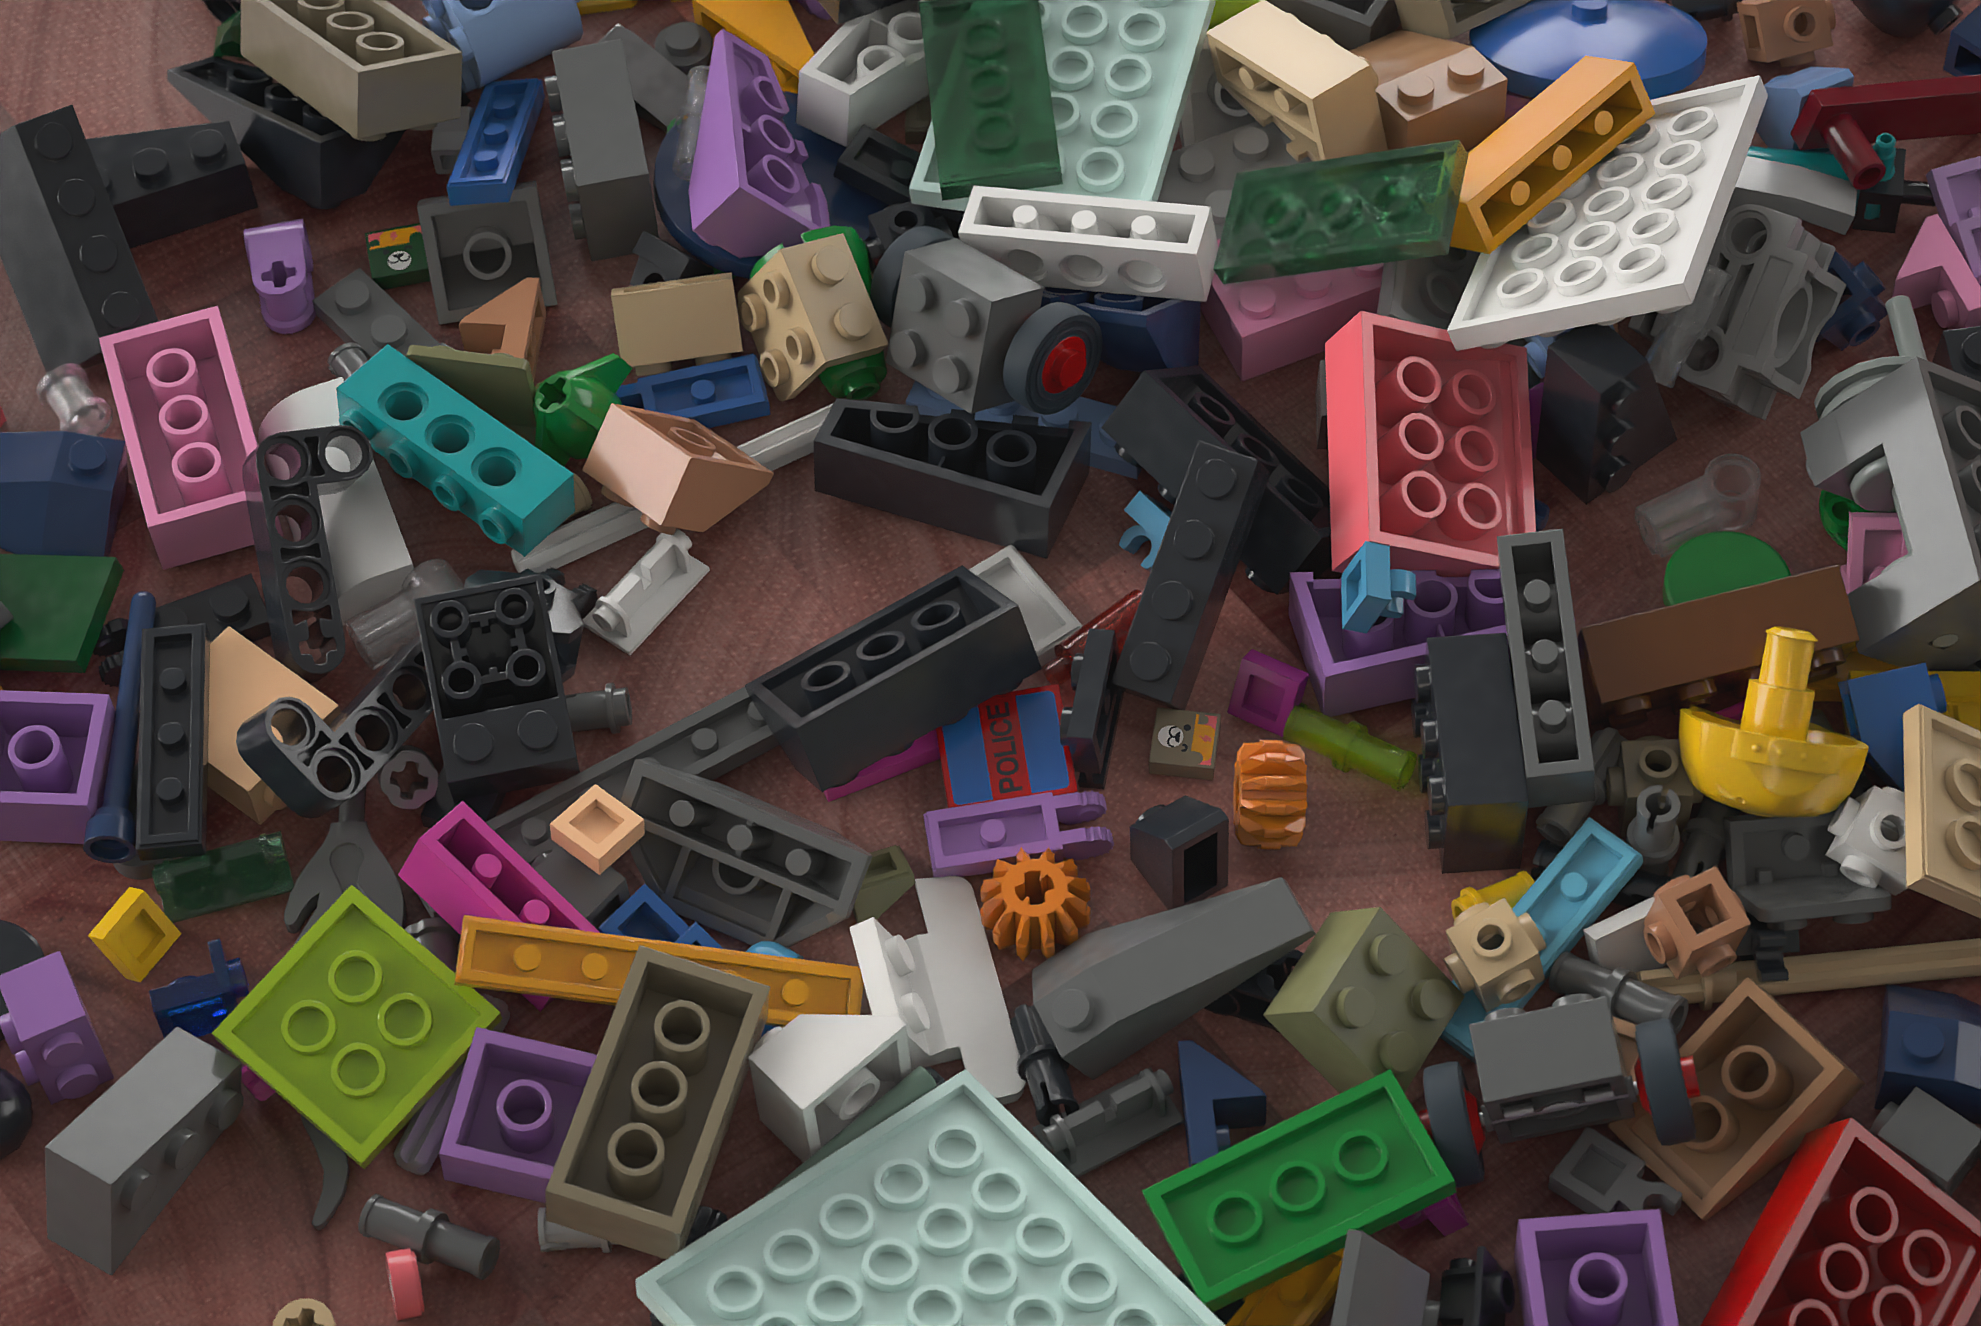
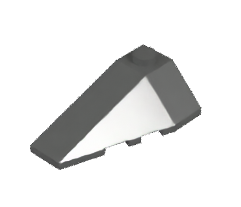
M1280 877L1085 934L1032 969L1033 1004L1061 1058L1094 1080L1317 934L1287 881Z

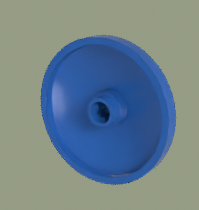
M1532 0L1469 30V45L1473 46L1508 78V91L1522 96L1537 97L1583 57L1590 56L1635 63L1648 97L1652 100L1680 91L1700 77L1706 63L1707 35L1704 28L1692 16L1676 7L1657 0Z

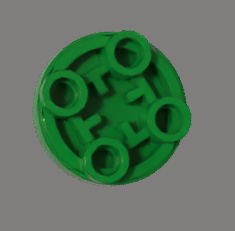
M1733 531L1705 533L1685 542L1670 558L1663 583V601L1665 607L1789 577L1791 573L1781 555L1770 545L1756 537Z

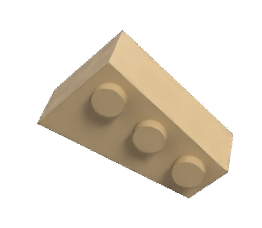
M1266 0L1257 2L1206 32L1217 81L1263 127L1274 122L1292 140L1286 144V151L1297 162L1308 156L1323 171L1324 178L1322 179L1321 186L1332 197L1337 196L1390 164L1376 94L1378 78L1374 68L1364 57H1357L1336 44L1329 36L1321 35L1300 22L1293 14L1285 13Z

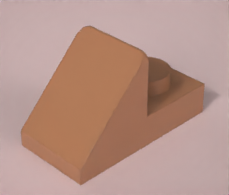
M525 278L465 316L459 323L464 351L484 354L506 353L516 358L526 359L529 361L534 382L546 320V310L539 278Z

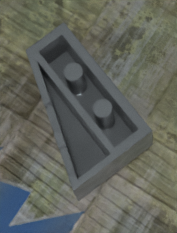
M176 1027L45 1146L47 1239L112 1276L222 1132L231 1126L238 1117L244 1102V1097L241 1094L242 1062L179 1027Z

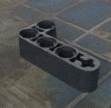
M337 425L279 432L269 435L247 456L243 464L242 478L275 659L309 684L321 680L342 662L345 655V636L319 496L345 491L371 465L373 449L370 441L362 431L352 426ZM327 447H336L348 456L350 461L349 472H339L329 465L326 459ZM272 454L281 457L289 467V479L280 480L271 476L265 468L264 456ZM284 515L294 519L301 531L300 541H288L278 533L275 526L276 516ZM289 576L299 577L307 582L312 591L310 603H300L289 595L286 588ZM315 617L316 621L308 627L307 620ZM307 641L310 649H320L322 655L315 662L311 654H301L299 646Z
M420 636L402 647L329 726L310 706L302 700L293 697L277 699L241 724L236 738L239 754L245 763L293 812L309 819L318 818L358 794L434 710L427 671L423 668L425 660ZM393 693L398 696V698L400 699V701H401V703H402V706H400V705L397 703V701H396L395 698H394ZM271 725L279 731L283 743L275 737ZM355 732L361 736L366 748L359 743ZM317 773L326 781L328 790L319 782Z

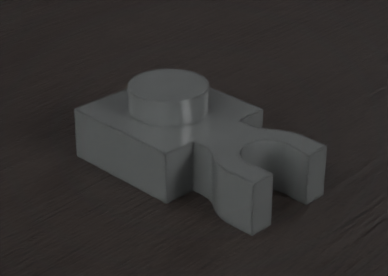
M1589 1126L1586 1127L1552 1172L1548 1184V1189L1588 1214L1639 1211L1649 1206H1659L1674 1216L1681 1206L1683 1196L1682 1193L1667 1184L1648 1182L1641 1179L1644 1175L1646 1162Z

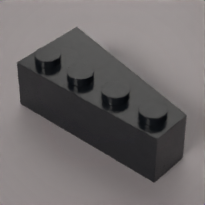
M230 121L86 139L130 249L258 208L248 169Z
M837 398L813 440L815 491L1004 547L1013 545L1018 551L1047 559L1090 471L1092 422L1069 420L1068 428L1038 426L1039 417L1013 415L1012 423L975 420V413L970 414L965 410L951 409V413L931 416L920 415L918 407L915 405Z

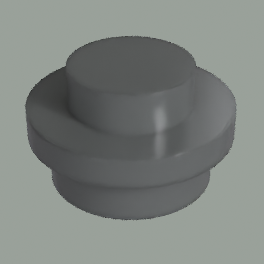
M679 22L664 28L658 34L655 40V50L686 76H692L701 72L706 67L713 51L712 37L708 30L699 24Z

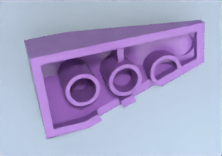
M724 29L715 36L689 185L692 231L697 233L707 244L712 246L718 245L738 258L761 256L783 243L784 248L804 243L800 235L813 229L829 227L828 206L821 185L816 183L809 185L801 165L809 157L803 142L796 139L793 140L782 117L790 109L768 56Z

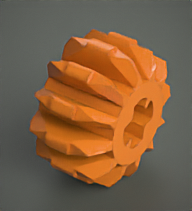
M1260 740L1255 743H1243L1238 750L1237 761L1235 762L1232 804L1234 807L1233 824L1235 825V836L1240 844L1256 846L1257 849L1280 850L1281 847L1297 846L1303 838V829L1306 827L1307 765L1305 763V754L1298 744L1283 743V740Z
M1021 847L1016 855L1017 864L1013 865L997 859L996 866L993 868L994 878L983 880L980 889L981 901L984 903L980 909L981 922L985 926V930L993 931V942L999 950L1016 944V954L1022 962L1028 957L1032 949H1041L1042 954L1049 959L1055 955L1056 943L1067 947L1078 940V930L1087 929L1091 920V909L1087 905L1088 901L1091 900L1090 885L1086 878H1078V867L1074 864L1072 858L1055 864V855L1048 847L1039 859H1030L1029 854Z

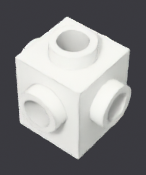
M1873 786L1855 800L1848 796L1839 806L1828 826V831L1836 836L1826 856L1842 864L1840 871L1857 884L1870 888H1876L1879 884L1893 895L1901 893L1908 888L1906 887L1905 793L1891 787L1880 789L1877 786Z

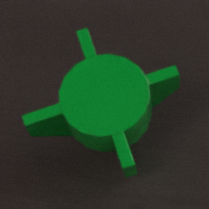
M612 353L574 370L557 372L543 382L537 383L532 407L536 421L535 447L563 467L570 458L577 460L588 458L611 403L622 405L621 399L615 393L633 368L621 357Z

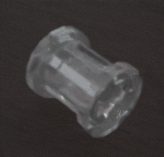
M74 363L60 365L46 373L39 381L36 393L44 408L54 411L61 420L60 431L100 436L110 426L113 419V410L105 399L93 394L89 388L90 384L87 374L81 366Z

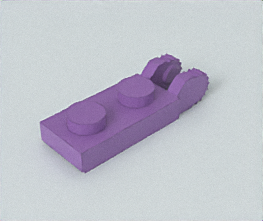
M1093 790L1053 796L1052 792L928 811L923 814L933 877H966L991 873L994 866H996L997 859L1015 865L1017 864L1016 855L1021 847L1029 854L1030 859H1039L1042 853L1049 847L1055 855V862L1063 861V857L1082 860L1099 855L1103 856L1104 853H1109V850L1113 849L1112 846H1114L1110 829L1091 826L1088 829L1084 827L1059 831L1058 822L1073 825L1102 817L1103 814H1106L1105 810H1107L1105 797L1103 794H1099V791L1093 792Z

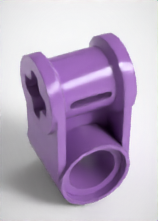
M298 219L244 229V241L252 281L256 292L260 296L261 312L266 326L272 331L281 334H291L305 329L312 323L316 313L312 302L315 299L311 272H313V261L304 220Z

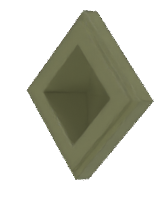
M894 845L869 853L872 855V859L852 910L857 924L872 917L877 920L916 883L914 874L900 846Z

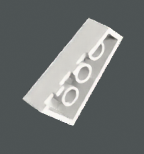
M905 0L877 10L869 15L845 22L799 71L796 124L847 147L863 124L875 129L944 84L971 0Z

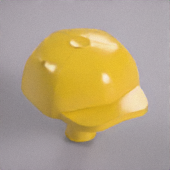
M1774 626L1765 631L1767 638L1759 679H1749L1742 720L1724 717L1692 703L1689 709L1682 708L1679 721L1680 758L1690 783L1714 801L1742 810L1745 813L1764 817H1817L1835 811L1852 793L1862 772L1869 746L1848 735L1832 732L1817 724L1810 723L1815 691L1807 688L1814 645L1818 640L1807 631Z

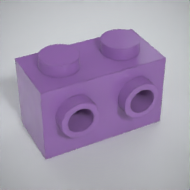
M60 951L0 975V990L9 1013L0 1016V1027L11 1053L16 1057L28 1086L41 1082L52 1105L66 1098L75 1099L83 1097L96 1089L99 1084L114 1079L89 1014Z

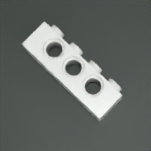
M973 186L958 231L961 241L1043 287L1206 302L1220 256L1210 206Z

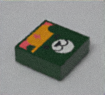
M420 223L365 233L371 277L380 288L386 290L431 281Z

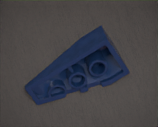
M1044 287L1040 308L1051 303L1063 302L1076 306L1095 319L1100 326L1103 340L1100 361L1116 369L1139 372V377L1146 370L1199 365L1201 301Z

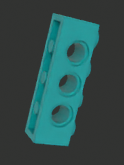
M389 344L383 347L336 388L340 425L352 426L362 431L369 439L372 449L386 458L394 471L404 478L413 477L430 489L436 499L447 509L461 511L479 524L486 536L495 543H506L525 557L575 512L574 474Z

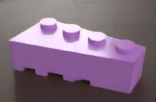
M1499 569L1471 570L1469 577H1441L1436 575V570H1412L1411 572L1416 575V598L1414 600L1403 598V615L1401 618H1387L1380 615L1367 634L1342 629L1341 579H1313V572H1290L1288 615L1307 672L1310 674L1309 678L1323 718L1416 698L1414 664H1425L1426 643L1429 637L1506 633L1507 639Z

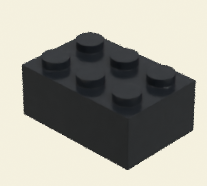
M1506 633L1429 637L1426 643L1425 664H1414L1416 699L1411 700L1414 738H1421L1422 754H1418L1419 787L1421 793H1428L1429 810H1425L1427 848L1439 849L1442 874L1521 869L1529 799Z

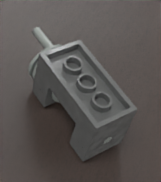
M1904 295L1895 296L1889 299L1885 306L1899 356L1881 357L1858 363L1834 375L1820 388L1814 400L1819 421L1800 432L1807 456L1806 470L1814 483V487L1850 499L1868 511L1897 513L1908 554L1894 560L1882 570L1880 575L1847 594L1860 639L1856 645L1858 653L1901 668L1926 662L1928 671H1961L1981 659V382L1927 361L1910 298Z

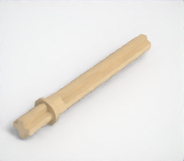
M1981 938L1783 957L1785 967L1789 972L1788 981L1760 983L1757 978L1754 960L1732 962L1723 970L1707 977H1702L1699 971H1696L1676 980L1670 968L1636 972L1638 981L1675 996H1683L1688 1000V1004L1699 1003L1700 1009L1706 1011L1711 1010L1712 1003L1724 1002L1747 976L1771 996L1981 976Z

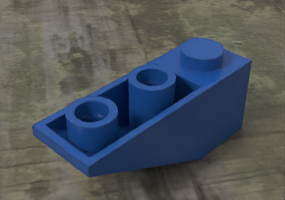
M1926 662L1838 682L1850 737L1869 746L1865 761L1888 787L1904 792L1903 713L1917 704H1921L1939 713L1947 711L1946 697L1940 677L1937 673L1928 674Z

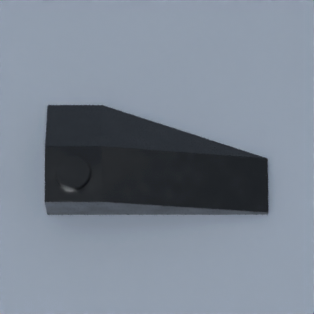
M211 56L167 70V81L211 123L230 121L240 150L277 186L306 201V204L312 208H336L341 204V201L366 193L407 130L386 133L383 139L376 141L355 139L350 133L329 118L323 116L321 112L306 101L294 95L284 85L273 82V77L265 74L258 67Z

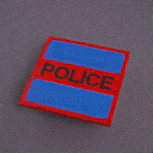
M1059 684L995 695L970 709L968 714L960 721L936 728L948 808L1052 792L1053 796L1078 792L1069 746H1063L1060 742V719L1063 704Z

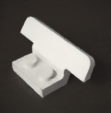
M959 876L915 879V887L928 933L904 940L899 934L892 936L874 917L849 927L872 1015L898 1016L906 1024L912 1070L918 1066L927 1067L962 1058L965 1069L1002 1105L1015 1102L1023 1094L1026 1081L1020 1078L1016 1069L1020 1055L1010 1025L1009 1015L984 926L981 922L973 888L967 880Z

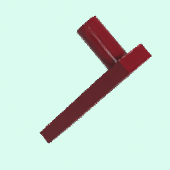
M1981 74L1812 89L1790 135L1800 150L1829 148L1853 187L1858 190L1868 189L1880 182L1886 173V167L1871 145L1876 143L1877 136L1882 133L1891 134L1896 141L1981 133Z

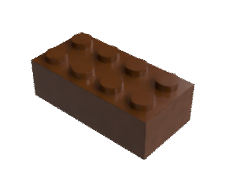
M1839 564L1582 627L1577 637L1585 702L1591 724L1595 725L1608 721L1609 727L1616 730L1629 728L1648 721L1647 713L1652 710L1671 706L1673 714L1679 715L1682 708L1689 709L1691 703L1701 708H1706L1711 705L1710 697L1733 690L1736 699H1746L1749 679H1759L1767 638L1765 631L1774 626L1807 631L1818 640L1814 645L1807 683L1820 681L1838 673L1836 666L1846 662V658L1860 640Z

